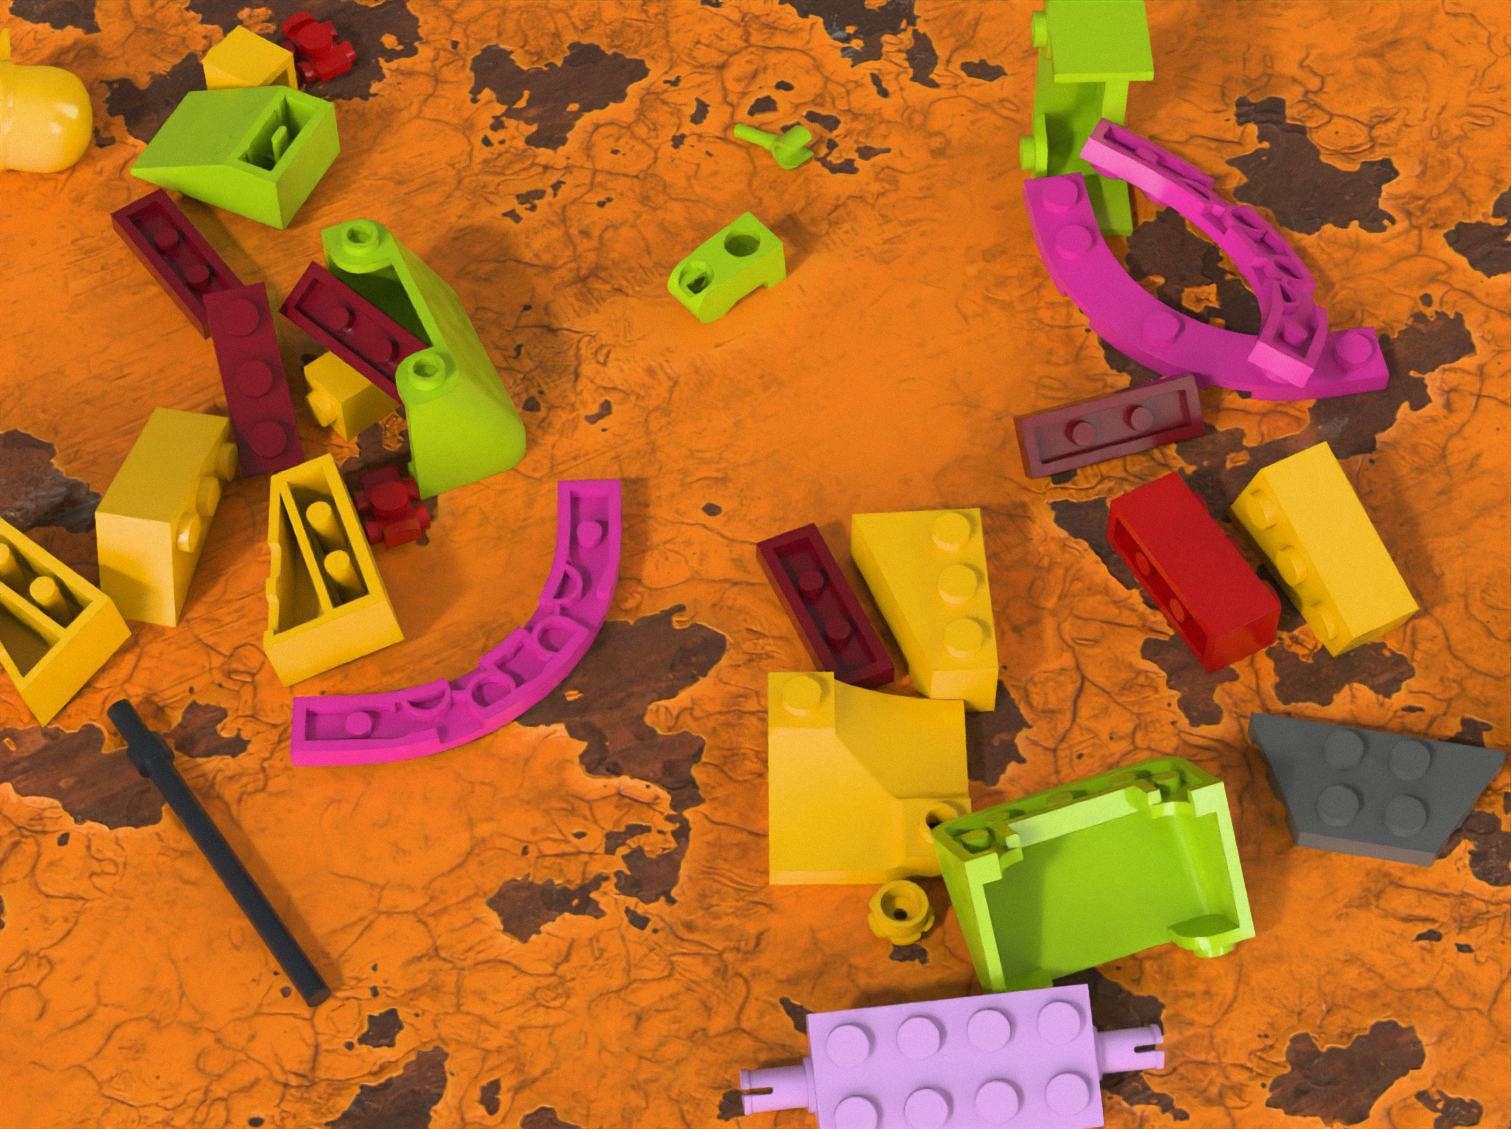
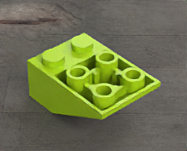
M284 85L190 91L132 165L130 174L284 231L341 152L334 103Z

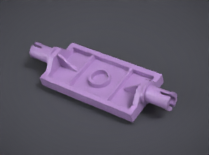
M1088 984L805 1014L809 1057H802V1065L756 1070L740 1069V1086L743 1090L763 1087L771 1088L768 1093L741 1095L745 1116L757 1112L807 1107L808 1114L815 1113L818 1129H1084L1104 1126L1099 1083L1102 1081L1103 1074L1153 1068L1155 1070L1163 1069L1164 1050L1158 1051L1155 1049L1134 1052V1047L1161 1044L1163 1039L1158 1024L1098 1032L1095 1025L1092 1024Z

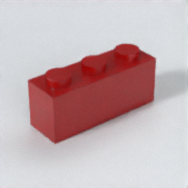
M1176 471L1111 500L1106 539L1209 675L1274 644L1282 608L1277 592L1268 581L1258 578L1245 561L1243 550L1238 541L1232 535H1225L1210 516L1208 505L1202 495L1196 490H1190Z

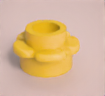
M907 880L888 882L873 895L869 902L872 912L869 913L867 921L871 931L880 939L887 937L895 945L906 946L914 944L920 940L922 932H928L933 926L935 919L934 909L929 904L924 890L913 882ZM897 912L905 913L907 917L903 920H899L895 918L894 914Z

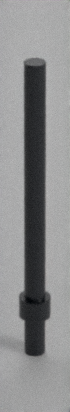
M122 699L112 704L107 711V716L129 746L126 754L138 773L144 778H151L308 1007L312 1008L324 1003L330 997L331 989L174 766L175 755L159 732L149 730L129 700Z

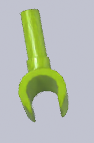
M738 123L734 128L735 137L763 146L771 151L776 162L785 170L794 169L814 156L811 150L803 146L812 140V135L801 125L794 126L781 136Z

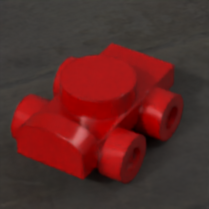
M300 12L288 18L281 25V32L285 41L279 43L278 46L292 52L294 62L301 58L303 59L295 67L299 78L304 84L307 85L315 81L317 77L324 83L352 69V62L356 60L354 49L347 40L338 44L335 43L338 41V34L334 25L329 20L319 24L309 12Z
M396 465L359 475L363 490L352 493V497L359 517L371 513L374 516V519L363 522L369 545L384 542L386 549L422 539L421 530L431 528V524L424 504L415 507L411 506L410 502L420 499L414 477L410 476L401 479Z

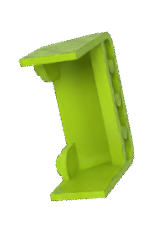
M1044 0L1042 11H1032L1031 16L1032 47L1039 49L1031 131L1029 136H1020L1019 156L1021 171H1031V179L1081 172L1102 237L1132 236L1133 226L1127 181L1122 178L1111 179L1101 175L1091 166V162L1079 156L1101 117L1121 127L1124 126L1129 81H1153L1154 67L1145 1Z

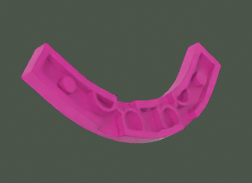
M1101 117L1079 157L1091 162V166L1101 175L1111 179L1122 178L1141 188L1144 194L1155 203L1171 206L1221 246L1237 264L1239 272L1247 278L1259 303L1261 327L1247 361L1257 365L1259 370L1273 381L1284 384L1292 383L1304 389L1316 367L1328 332L1326 309L1317 306L1311 294L1317 284L1305 264L1280 234L1250 206L1230 205L1212 192L1211 188L1215 180L1156 144Z
M1081 172L1024 180L1022 196L1035 242L1044 266L1056 288L1063 297L1069 295L1072 301L1090 319L1089 327L1115 349L1139 364L1166 377L1185 372L1194 374L1196 386L1199 389L1208 391L1209 384L1234 390L1250 391L1251 399L1299 401L1386 389L1389 372L1373 326L1327 333L1316 367L1304 389L1292 383L1284 384L1269 379L1259 370L1257 365L1247 361L1258 337L1257 335L1220 329L1190 318L1156 299L1121 267L1100 233Z
M621 479L558 481L556 553L550 575L539 596V606L524 628L518 626L498 646L478 659V668L449 683L444 678L413 688L388 693L294 697L290 750L293 766L362 765L396 762L428 756L463 745L493 732L519 717L546 697L570 674L588 651L603 626L614 599L620 573L622 549Z

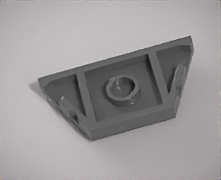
M1251 712L1247 733L1251 744L1257 743L1268 767L1266 778L1275 798L1286 809L1285 821L1296 846L1426 867L1433 865L1447 846L1451 834L1456 828L1462 826L1474 810L1477 799L1491 780L1495 781L1500 775L1506 752Z

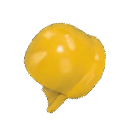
M10 27L3 28L0 32V172L12 169L29 173L48 174L65 170L73 166L84 155L90 143L93 124L90 96L82 81L73 73L64 69L40 65L20 66L10 62Z

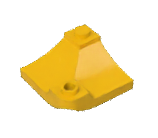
M768 672L769 885L886 884L895 880L912 882L941 875L931 837L932 829L928 826L932 823H943L972 813L971 798H969L964 700L914 698L871 691L835 680L834 672Z

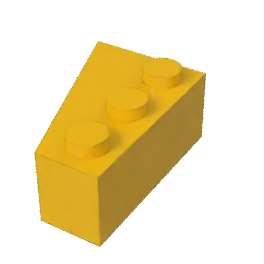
M156 407L97 507L95 519L100 591L112 599L123 619L176 627L226 481L233 479L237 468L238 447L237 444L230 443L228 417Z
M1326 441L1262 468L1226 511V515L1309 624L1314 636L1324 644L1333 658L1398 629L1419 609Z
M331 452L271 476L268 528L271 569L270 578H266L265 594L269 602L268 630L264 631L263 650L283 687L286 688L395 644L405 638L352 498Z
M980 508L852 514L850 560L857 574L862 573L874 597L873 605L880 619L886 620L897 642V652L920 697L938 700H964V712L994 711L999 665Z
M0 517V661L18 692L42 728H44L126 641L131 632L109 596Z

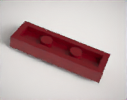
M162 188L111 213L115 232L205 340L212 337L203 294L245 285Z
M312 260L278 312L405 407L396 386L395 374L397 368L406 357L432 346L326 267Z
M264 282L203 294L204 306L244 479L290 469L305 463Z
M1186 372L1013 417L1025 477L1032 480L1206 434L1195 376Z
M815 523L756 543V559L817 671L834 672L835 680L867 690L894 682L895 666Z

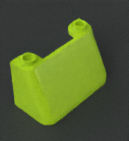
M350 220L322 229L321 236L326 268L432 346L406 357L399 364L395 374L398 394L405 406L412 457V461L407 463L409 477H414L420 501L500 474L517 466L525 457L527 449L524 424L456 292L391 231L374 220Z
M1179 756L1153 757L953 818L939 824L931 831L936 858L984 995L1053 987V979L1169 942H1174L1186 950H1193L1194 955L1197 957L1211 958L1230 952L1236 942L1256 936L1224 783L1222 780Z

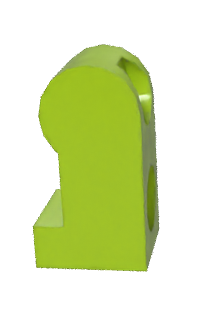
M747 211L696 247L693 253L684 258L672 271L667 288L670 294L700 322H714L723 317L735 302L763 284L767 289H770L787 278L783 242L753 214Z

